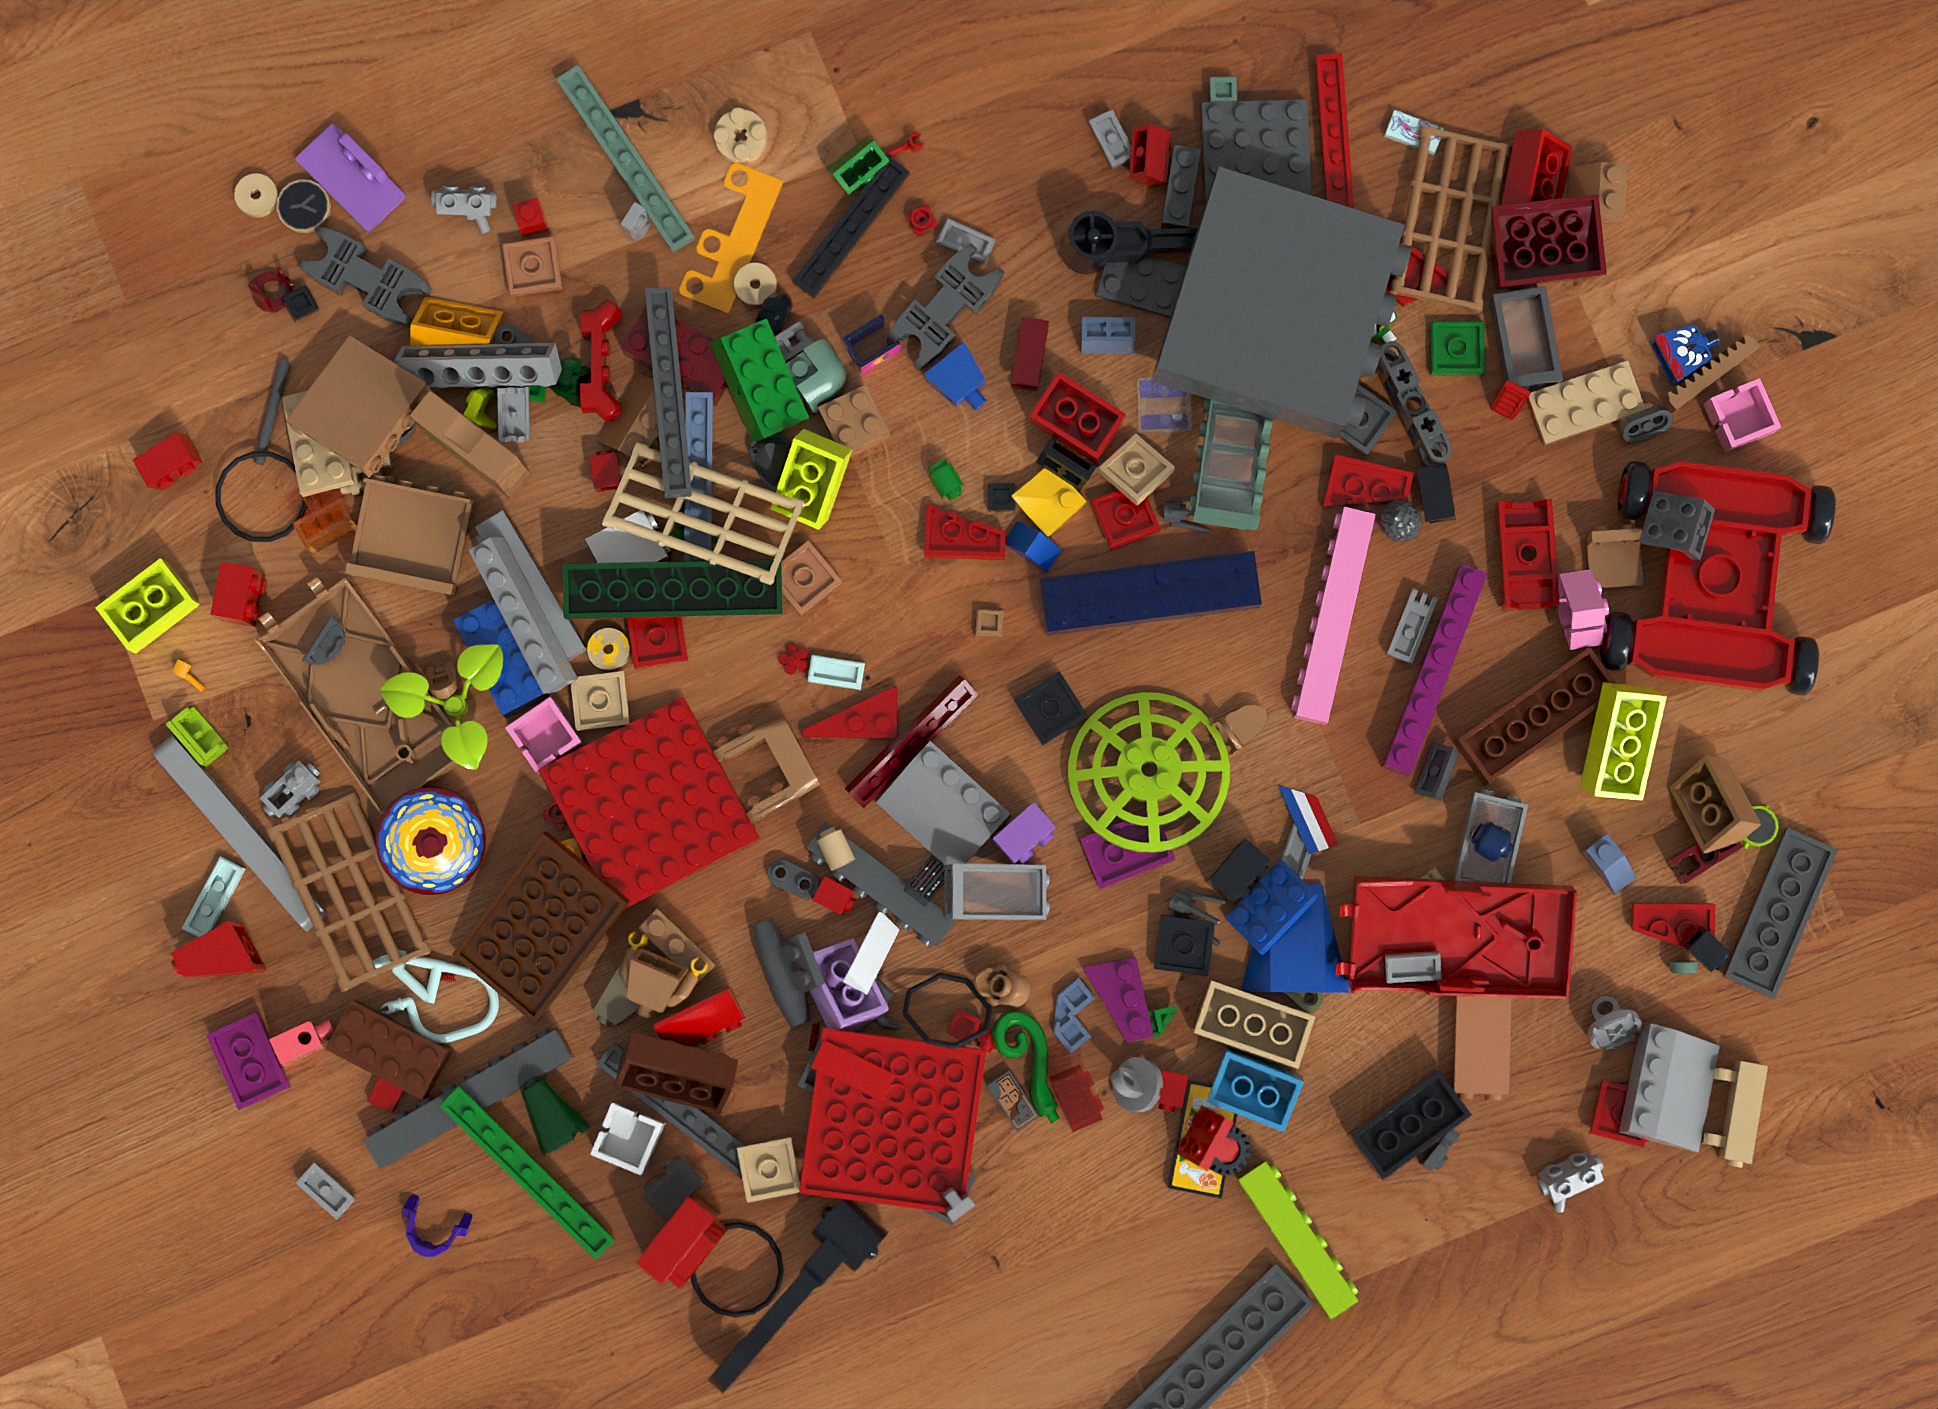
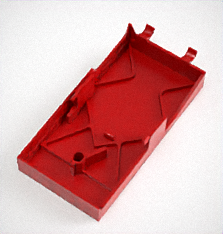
M1354 876L1352 904H1341L1339 917H1351L1348 962L1336 963V976L1347 975V983L1351 993H1355L1358 990L1419 991L1428 995L1569 999L1577 892L1573 886ZM1440 952L1441 980L1386 983L1384 954Z

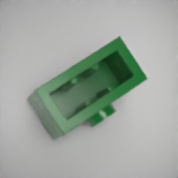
M866 136L826 170L840 189L849 195L861 184L869 182L874 177V174L889 162V159L876 142Z

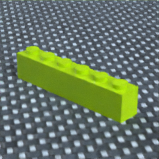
M1263 1160L1236 1179L1328 1318L1333 1319L1358 1302L1355 1297L1358 1290L1350 1279L1344 1280L1339 1272L1343 1269L1334 1255L1332 1257L1328 1256L1324 1250L1328 1245L1319 1232L1316 1234L1312 1232L1308 1226L1312 1221L1304 1209L1298 1211L1293 1202L1297 1199L1288 1186L1283 1188L1278 1178L1281 1177V1174L1273 1163L1268 1165Z

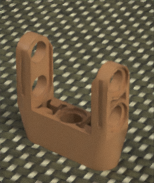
M784 716L760 725L713 751L717 762L725 759L731 760L766 741L790 784L789 787L755 804L752 810L746 813L750 823H755L789 805L820 785Z

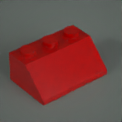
M1543 129L1516 131L1501 205L1561 199L1563 197L1572 147Z
M726 989L653 1024L661 1040H672L677 1044L691 1047L692 1044L699 1041L704 1045L717 1039L716 1033L723 1029H726L727 1033L741 1027L740 1021L746 1018L733 990Z

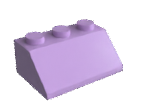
M854 938L813 952L825 984L810 990V994L827 1028L853 1032L859 1030L889 1009L875 980L868 994L843 982L859 951Z

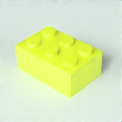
M803 429L793 440L776 493L804 500L805 506L797 521L820 530L829 519L853 449L806 429ZM772 503L770 508L790 518L794 511Z
M160 558L95 608L126 649L137 654L201 604L171 565Z

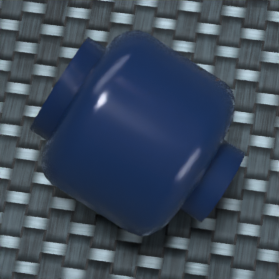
M1491 821L1485 825L1481 823L1470 841L1473 843V851L1491 862H1496L1501 857L1506 859L1514 846L1510 843L1511 833Z

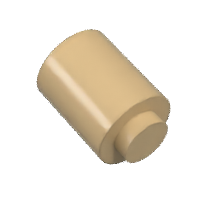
M832 827L819 834L821 839L817 843L831 871L855 860L842 830L836 831Z

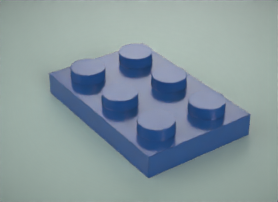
M1280 859L1252 888L1243 901H1240L1229 912L1225 919L1261 955H1264L1312 905L1319 895Z

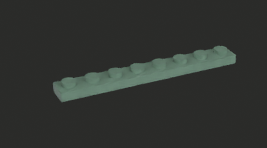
M579 65L556 79L558 84L637 201L644 207L646 214L671 251L675 253L695 240V236Z

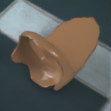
M1245 705L1239 710L1229 713L1225 718H1218L1211 724V727H1218V732L1222 736L1224 744L1231 747L1230 755L1241 751L1243 745L1250 742L1263 729L1267 720L1266 709L1257 705Z

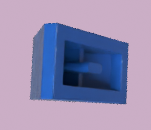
M1019 521L1015 523L1006 537V546L1046 573L1062 551L1043 533Z

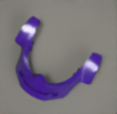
M412 1194L407 1200L402 1215L408 1219L406 1237L416 1253L425 1257H434L448 1250L457 1236L467 1235L472 1220V1214L465 1213L459 1224L454 1225L451 1230V1236L443 1243L433 1245L432 1242L422 1241L415 1229V1219L420 1198Z

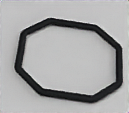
M939 973L906 991L902 1013L926 1043L957 1049L987 1033L992 1007L977 992L975 986L967 978ZM940 978L965 983L987 1009L983 1029L955 1044L929 1039L908 1013L911 994Z

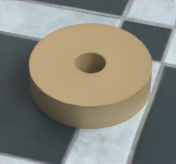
M255 173L243 177L238 182L234 197L236 204L246 215L260 218L274 211L277 206L279 192L269 177ZM261 192V196L258 199H253V194Z
M747 264L735 276V293L744 304L751 307H760L769 295L776 293V277L772 270L764 264ZM753 281H758L761 285L759 288L753 289L750 284Z

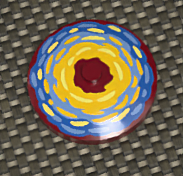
M436 786L412 789L396 798L384 811L376 832V851L380 864L386 874L402 888L422 895L444 894L465 884L478 870L486 847L484 824L472 803L453 790Z

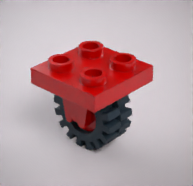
M1201 1106L1200 1110L1194 1114L1192 1125L1187 1134L1180 1140L1179 1149L1176 1154L1206 1171L1210 1169L1220 1175L1225 1176V1173L1233 1175V1170L1237 1172L1242 1170L1239 1166L1240 1164L1244 1166L1247 1164L1244 1157H1250L1251 1153L1246 1149L1251 1148V1144L1246 1141L1249 1139L1248 1136L1241 1129L1233 1126V1121Z

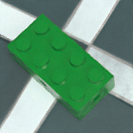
M767 318L710 342L752 442L764 439L809 419Z

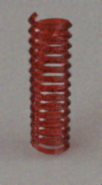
M818 1023L812 1024L813 1028H811L808 1050L812 1052L817 1044L818 1027H820Z

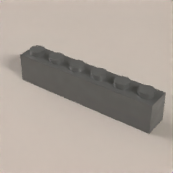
M825 822L806 847L811 852L808 857L820 866L823 862L826 864L827 862L817 841L821 839L820 833L832 828L827 822ZM845 837L855 860L829 873L841 882L846 878L853 883L854 886L851 889L862 898H865L866 895L875 900L874 907L885 915L890 911L897 917L894 922L906 931L911 927L918 932L919 935L916 938L927 947H930L932 944L937 947L956 920H945V911L932 901L924 907L903 891L908 883Z

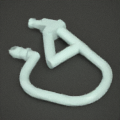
M398 950L401 957L410 954L408 951ZM388 954L372 960L376 968L391 962ZM422 956L392 970L393 974L424 1002L433 1004L435 1003L442 972L477 979L485 986L490 1001L489 1010L484 1019L475 1025L453 1032L435 1034L428 1031L422 1025L412 997L398 998L395 1001L386 1002L380 1008L383 1009L388 1006V1011H382L383 1014L388 1015L399 1010L404 1011V1008H406L411 1025L417 1033L438 1044H444L478 1034L487 1029L497 1016L499 996L493 988L468 967ZM406 964L431 969L427 989L405 970Z

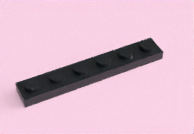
M889 156L887 157L889 162L874 174V177L863 188L792 281L795 286L813 299H815L910 175L907 169Z

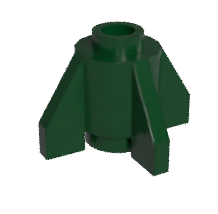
M569 357L560 360L562 371L556 385L547 387L557 396L563 397L571 405L581 408L580 384L586 383V379L591 378V368L581 367V359Z

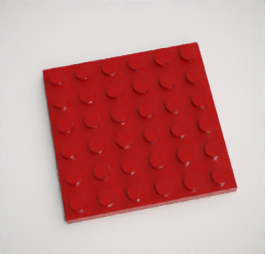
M684 697L538 770L589 867L630 900L625 909L759 840L754 826L747 818L741 802L721 765L717 762Z
M822 1027L820 1047L825 1040L896 1074L883 1102L816 1070L799 1193L946 1212L945 1208L950 1203L943 1193L952 1187L958 1196L961 1197L967 1191L986 1049L964 1046L950 1049L931 1045L925 1041Z

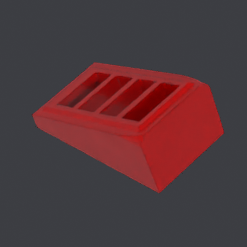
M1508 380L1497 392L1490 409L1513 420L1529 398L1531 392Z

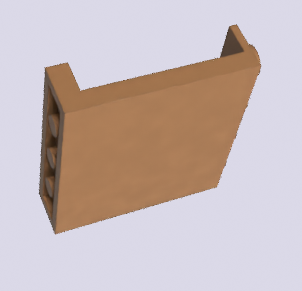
M349 335L286 421L293 431L300 435H307L362 470L366 477L370 478L373 473L380 470L387 454L397 447L399 438L404 431L412 427L414 421L410 415L431 389L423 380Z
M372 474V479L364 478L363 482H366L351 560L346 565L345 573L455 595L474 501L467 499V493L452 491L450 496L440 494L441 488L425 485V490L416 489L413 482L399 480L398 485L388 483L389 477Z

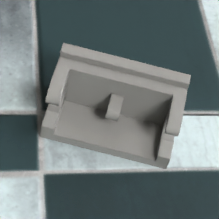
M529 387L497 388L499 442L529 441Z

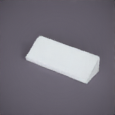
M879 911L843 980L844 983L865 994H868L899 932V929L882 912Z

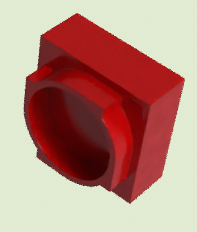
M697 1193L690 1195L635 1264L661 1285L669 1280L681 1289L728 1231V1228L717 1220L721 1213Z

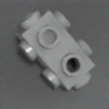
M443 185V189L432 191L431 202L432 207H436V214L465 215L466 220H475L481 234L491 230L485 216H490L493 208H497V192L486 190V186L472 185L470 189H459V185Z
M302 761L297 763L291 762L282 771L284 775L277 782L273 780L263 789L264 794L260 799L265 804L262 808L272 818L277 816L281 819L285 816L291 818L300 810L301 807L298 804L305 797L309 800L320 791L318 785L322 781L317 776L321 772L311 762L307 764ZM286 795L288 801L281 805L279 799L281 796Z
M1588 1151L1573 1153L1567 1160L1557 1165L1549 1164L1545 1166L1543 1171L1538 1173L1540 1180L1537 1181V1186L1543 1196L1548 1195L1553 1201L1554 1211L1564 1212L1566 1198L1604 1181L1600 1171L1604 1169L1603 1164L1597 1154L1591 1156Z

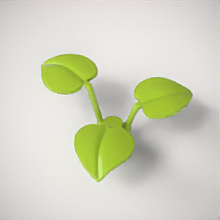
M498 644L475 645L461 653L457 669L459 674L467 680L464 683L460 696L454 694L446 700H441L426 695L429 689L428 681L423 676L412 672L401 673L390 678L380 688V694L388 707L396 715L403 718H413L419 715L424 710L425 700L444 706L445 711L456 718V727L446 728L442 733L441 744L444 752L458 765L471 770H477L487 749L488 736L483 726L477 722L466 721L461 725L462 717L467 714L469 709L468 702L465 699L467 698L470 683L479 691L490 689L496 684L503 667L502 648Z

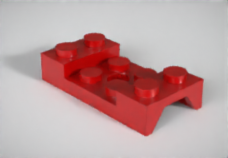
M1552 499L1523 503L1498 501L1495 504L1496 529L1499 531L1502 611L1557 608L1560 603ZM1530 547L1534 550L1535 558L1533 561H1526L1522 558V548Z

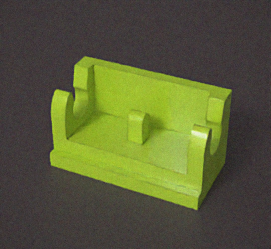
M195 707L191 709L185 708L171 721L166 723L168 728L198 763L205 767L209 766L230 748Z

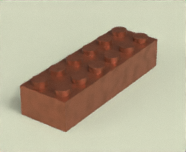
M1588 647L1453 741V743L1482 784L1486 786L1597 709L1603 682L1617 683L1591 647Z

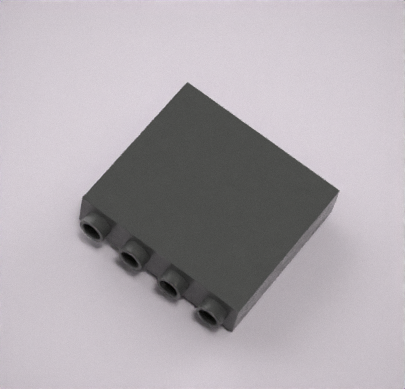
M1219 166L1208 193L1151 381L1335 439L1346 424L1358 427L1367 403V396L1355 393L1361 374L1373 377L1382 352V346L1370 342L1375 324L1384 327L1388 326L1397 301V296L1385 293L1390 274L1398 277L1403 276L1412 250V246L1400 243L1405 225Z

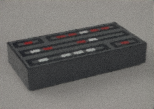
M931 856L903 891L925 907L945 883V865Z

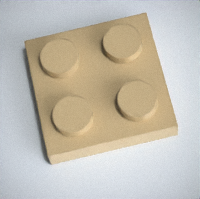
M1135 434L1099 467V473L1138 506L1174 472L1175 466L1140 436Z
M624 671L578 676V680L571 683L577 732L621 727L630 723Z
M792 1137L737 1148L747 1203L799 1193L800 1179Z

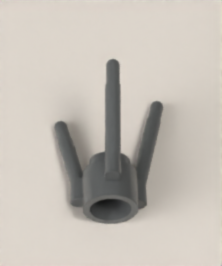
M1191 495L1172 497V501H1165L1164 522L1171 523V527H1183L1208 534L1212 533L1210 528L1181 521L1186 520V515H1193L1194 511L1187 509L1186 504H1181L1189 502Z
M1187 888L1184 892L1177 889L1168 908L1175 911L1174 916L1188 917L1185 914L1190 915L1192 912L1217 925L1221 923L1219 919L1194 907L1196 901L1192 898L1219 904H1225V899L1196 893ZM1213 937V944L1217 947L1220 946V942Z

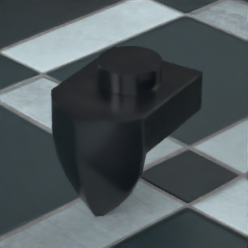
M777 292L769 295L764 300L755 323L767 318L772 332L778 335L782 331L793 307L789 294Z

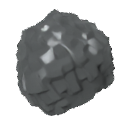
M1396 499L1390 502L1383 511L1379 526L1381 531L1392 541L1405 542L1406 540L1409 541L1417 538L1423 522L1421 521V514L1412 503L1404 499Z

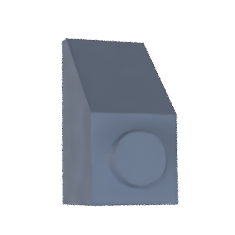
M1608 834L1601 835L1580 852L1614 895L1636 878L1625 855Z

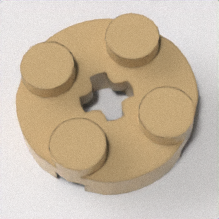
M735 108L720 118L715 127L714 139L719 153L728 161L733 163L751 162L764 152L767 145V131L764 122L757 114L742 108ZM742 130L746 131L745 136L747 140L745 142L743 140L736 142L735 133Z

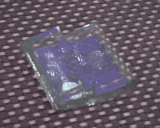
M1152 377L1136 378L1138 433L1192 432L1191 393L1151 381Z

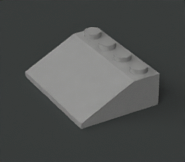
M931 741L919 752L876 802L944 865L967 864L1011 815Z
M1655 1024L1642 1025L1636 1045L1619 1133L1698 1153L1720 1046L1678 1030Z

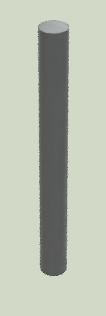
M279 360L256 451H268L290 365L288 361ZM255 457L253 463L264 465L266 457Z

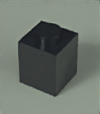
M1700 927L1683 945L1710 972L1721 969L1727 963V957L1731 954L1703 927Z

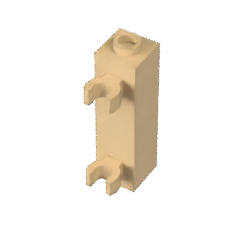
M1734 1061L1733 1071L1715 1068L1713 1079L1731 1082L1722 1136L1704 1133L1702 1143L1719 1146L1718 1158L1726 1159V1165L1742 1168L1743 1163L1752 1164L1768 1066Z

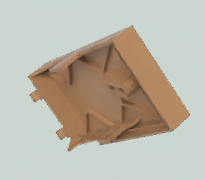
M316 577L307 583L316 597L279 624L269 612L265 613L258 619L264 625L267 632L265 635L253 640L262 648L297 696L301 706L378 812L383 815L387 807L400 795L412 789L431 786L458 766L457 763L447 756L441 744L443 731L446 728L455 726L439 704L425 700L424 710L413 718L400 717L388 707L380 694V688L390 678L401 673H416L348 579H342L327 590L319 578ZM333 615L341 623L345 632V644L341 653L333 661L324 665H312L302 661L329 617ZM428 690L426 695L432 696V694Z

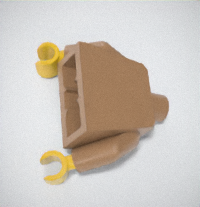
M633 932L628 937L631 948L626 951L620 972L624 985L628 989V999L639 1004L637 1014L643 1018H652L654 1011L663 1012L667 1006L674 1007L686 999L698 982V975L705 973L709 965L706 963L704 969L698 971L695 968V964L699 957L695 958L691 963L692 971L687 973V967L642 949L647 945L648 937L643 934L641 942L636 944L635 938L637 933Z

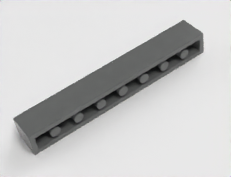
M547 1028L535 1035L537 1040L528 1045L525 1041L512 1048L513 1054L504 1059L500 1055L488 1062L489 1068L481 1073L476 1069L465 1075L464 1079L466 1081L460 1085L484 1109H487L524 1087L523 1084L535 1076L541 1078L572 1060L574 1056L560 1031H551L550 1028ZM455 1083L441 1089L442 1095L432 1100L430 1096L417 1103L418 1109L410 1114L405 1110L392 1118L394 1123L384 1127L381 1124L368 1132L370 1137L366 1138L364 1142L379 1169L387 1167L458 1126L439 1106L458 1087Z

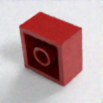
M221 562L210 615L223 622L255 627V622L259 621L258 618L261 617L262 606L259 605L260 597L265 594L267 588V579H264L265 575L253 567Z

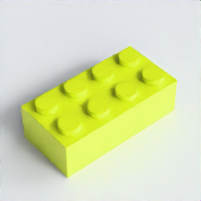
M1603 682L1580 787L1593 796L1643 801L1667 696L1652 687Z

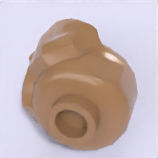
M1005 964L996 965L994 969L990 967L984 968L973 977V984L977 992L982 996H986L985 999L991 1006L1011 1005L1020 1007L1028 1000L1031 987L1028 978L1012 971Z

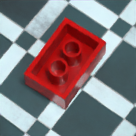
M1057 372L1030 414L1029 423L1051 437L1055 434L1058 436L1057 440L1089 461H1096L1098 463L1124 423L1126 414L1062 373Z

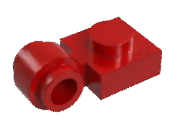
M958 1008L946 1033L961 1041L979 1031L978 1029L983 1021ZM989 1028L987 1033L976 1039L978 1040L976 1046L986 1049L987 1052L991 1053L992 1049L996 1050L992 1040V1029Z

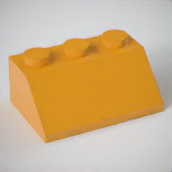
M425 297L411 323L410 346L496 344L494 335L501 326L503 312Z

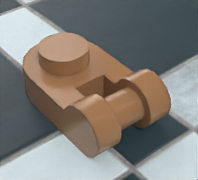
M453 660L444 662L443 666L435 667L433 665L426 667L427 681L432 696L438 699L451 697L457 690V671Z

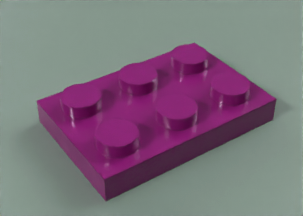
M1147 812L1138 816L1147 817ZM1123 821L1106 828L1125 839L1149 843L1148 826ZM1159 825L1160 842L1168 841L1162 825ZM1097 833L1079 839L1099 889L1175 860L1172 850L1156 853L1131 851L1109 843Z
M259 1012L206 1035L238 1110L291 1087L270 1043V1037Z

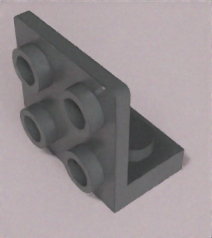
M1655 491L1639 541L1646 545L1679 550L1690 559L1700 560L1715 508L1705 499Z

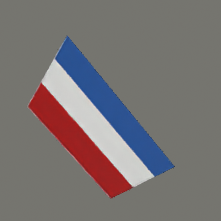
M1279 786L1309 855L1339 845L1317 796Z

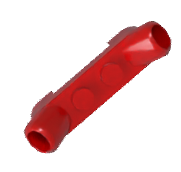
M604 300L595 310H582L580 318V332L585 340H591V383L580 384L581 410L583 414L597 413L605 422L614 421L622 412V404L606 390V382H610V367L606 366V356H610V341L606 340V334L622 319L621 310L611 300Z

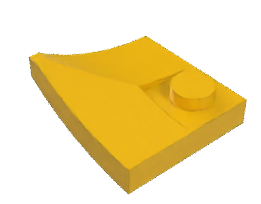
M1046 468L1011 496L1025 515L1047 538L1087 503L1072 485Z

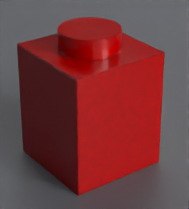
M538 197L512 204L518 228L523 237L549 231L544 210Z
M612 450L597 451L596 456H590L594 489L596 492L617 490L622 479L619 456L617 453H612Z
M824 876L812 901L842 916L844 911L849 914L856 899L852 897L854 891Z
M1160 1070L1163 1087L1160 1088L1158 1094L1160 1095L1157 1102L1159 1103L1158 1109L1174 1112L1175 1107L1182 1108L1189 1076Z

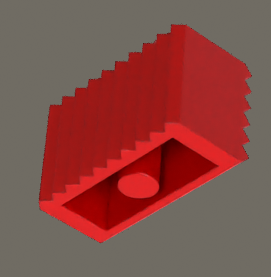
M1153 124L1133 127L1131 135L1133 138L1130 145L1132 147L1130 150L1131 160L1129 161L1131 169L1129 170L1130 175L1128 177L1131 180L1151 187L1167 184L1171 131Z

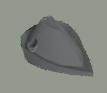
M773 434L750 444V456L753 466L766 487L773 492L777 490L791 448V441L781 434Z

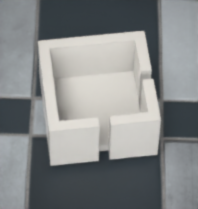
M616 1102L611 1103L602 1125L605 1128H610L609 1132L604 1130L599 1132L590 1155L643 1175L647 1170L665 1122L645 1114H640L639 1117H636L638 1111Z

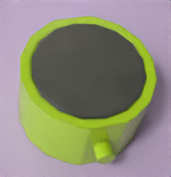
M1764 804V806H1752L1762 825L1744 840L1740 841L1743 844V848L1764 846L1772 842L1777 836L1779 829L1778 820L1775 814L1768 809L1769 806L1767 804Z

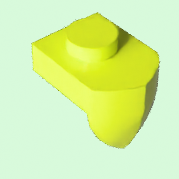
M488 386L472 390L466 399L468 406L463 416L476 426L496 429L497 425L484 413L494 390Z

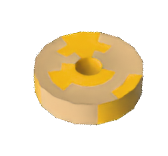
M600 629L588 641V657L594 666L603 671L620 669L627 663L630 657L631 647L629 640L617 629ZM607 645H612L614 648L611 654L604 652V648Z

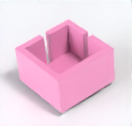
M1760 378L1741 385L1734 391L1732 389L1714 396L1703 404L1712 426L1717 424L1719 426L1715 433L1724 453L1773 434L1781 428Z
M1592 569L1559 574L1560 605L1557 607V613L1562 628H1566L1564 633L1570 650L1602 645L1603 634L1607 633L1605 615H1608L1609 608L1606 598L1602 599L1601 597L1602 589L1599 579L1595 580Z
M551 697L505 727L517 746L523 750V755L534 771L538 774L540 768L558 760L557 756L561 755L564 757L584 745V742Z

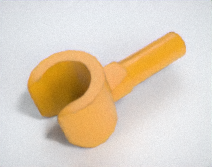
M177 660L173 667V672L188 681L201 693L205 687L188 674L191 665Z

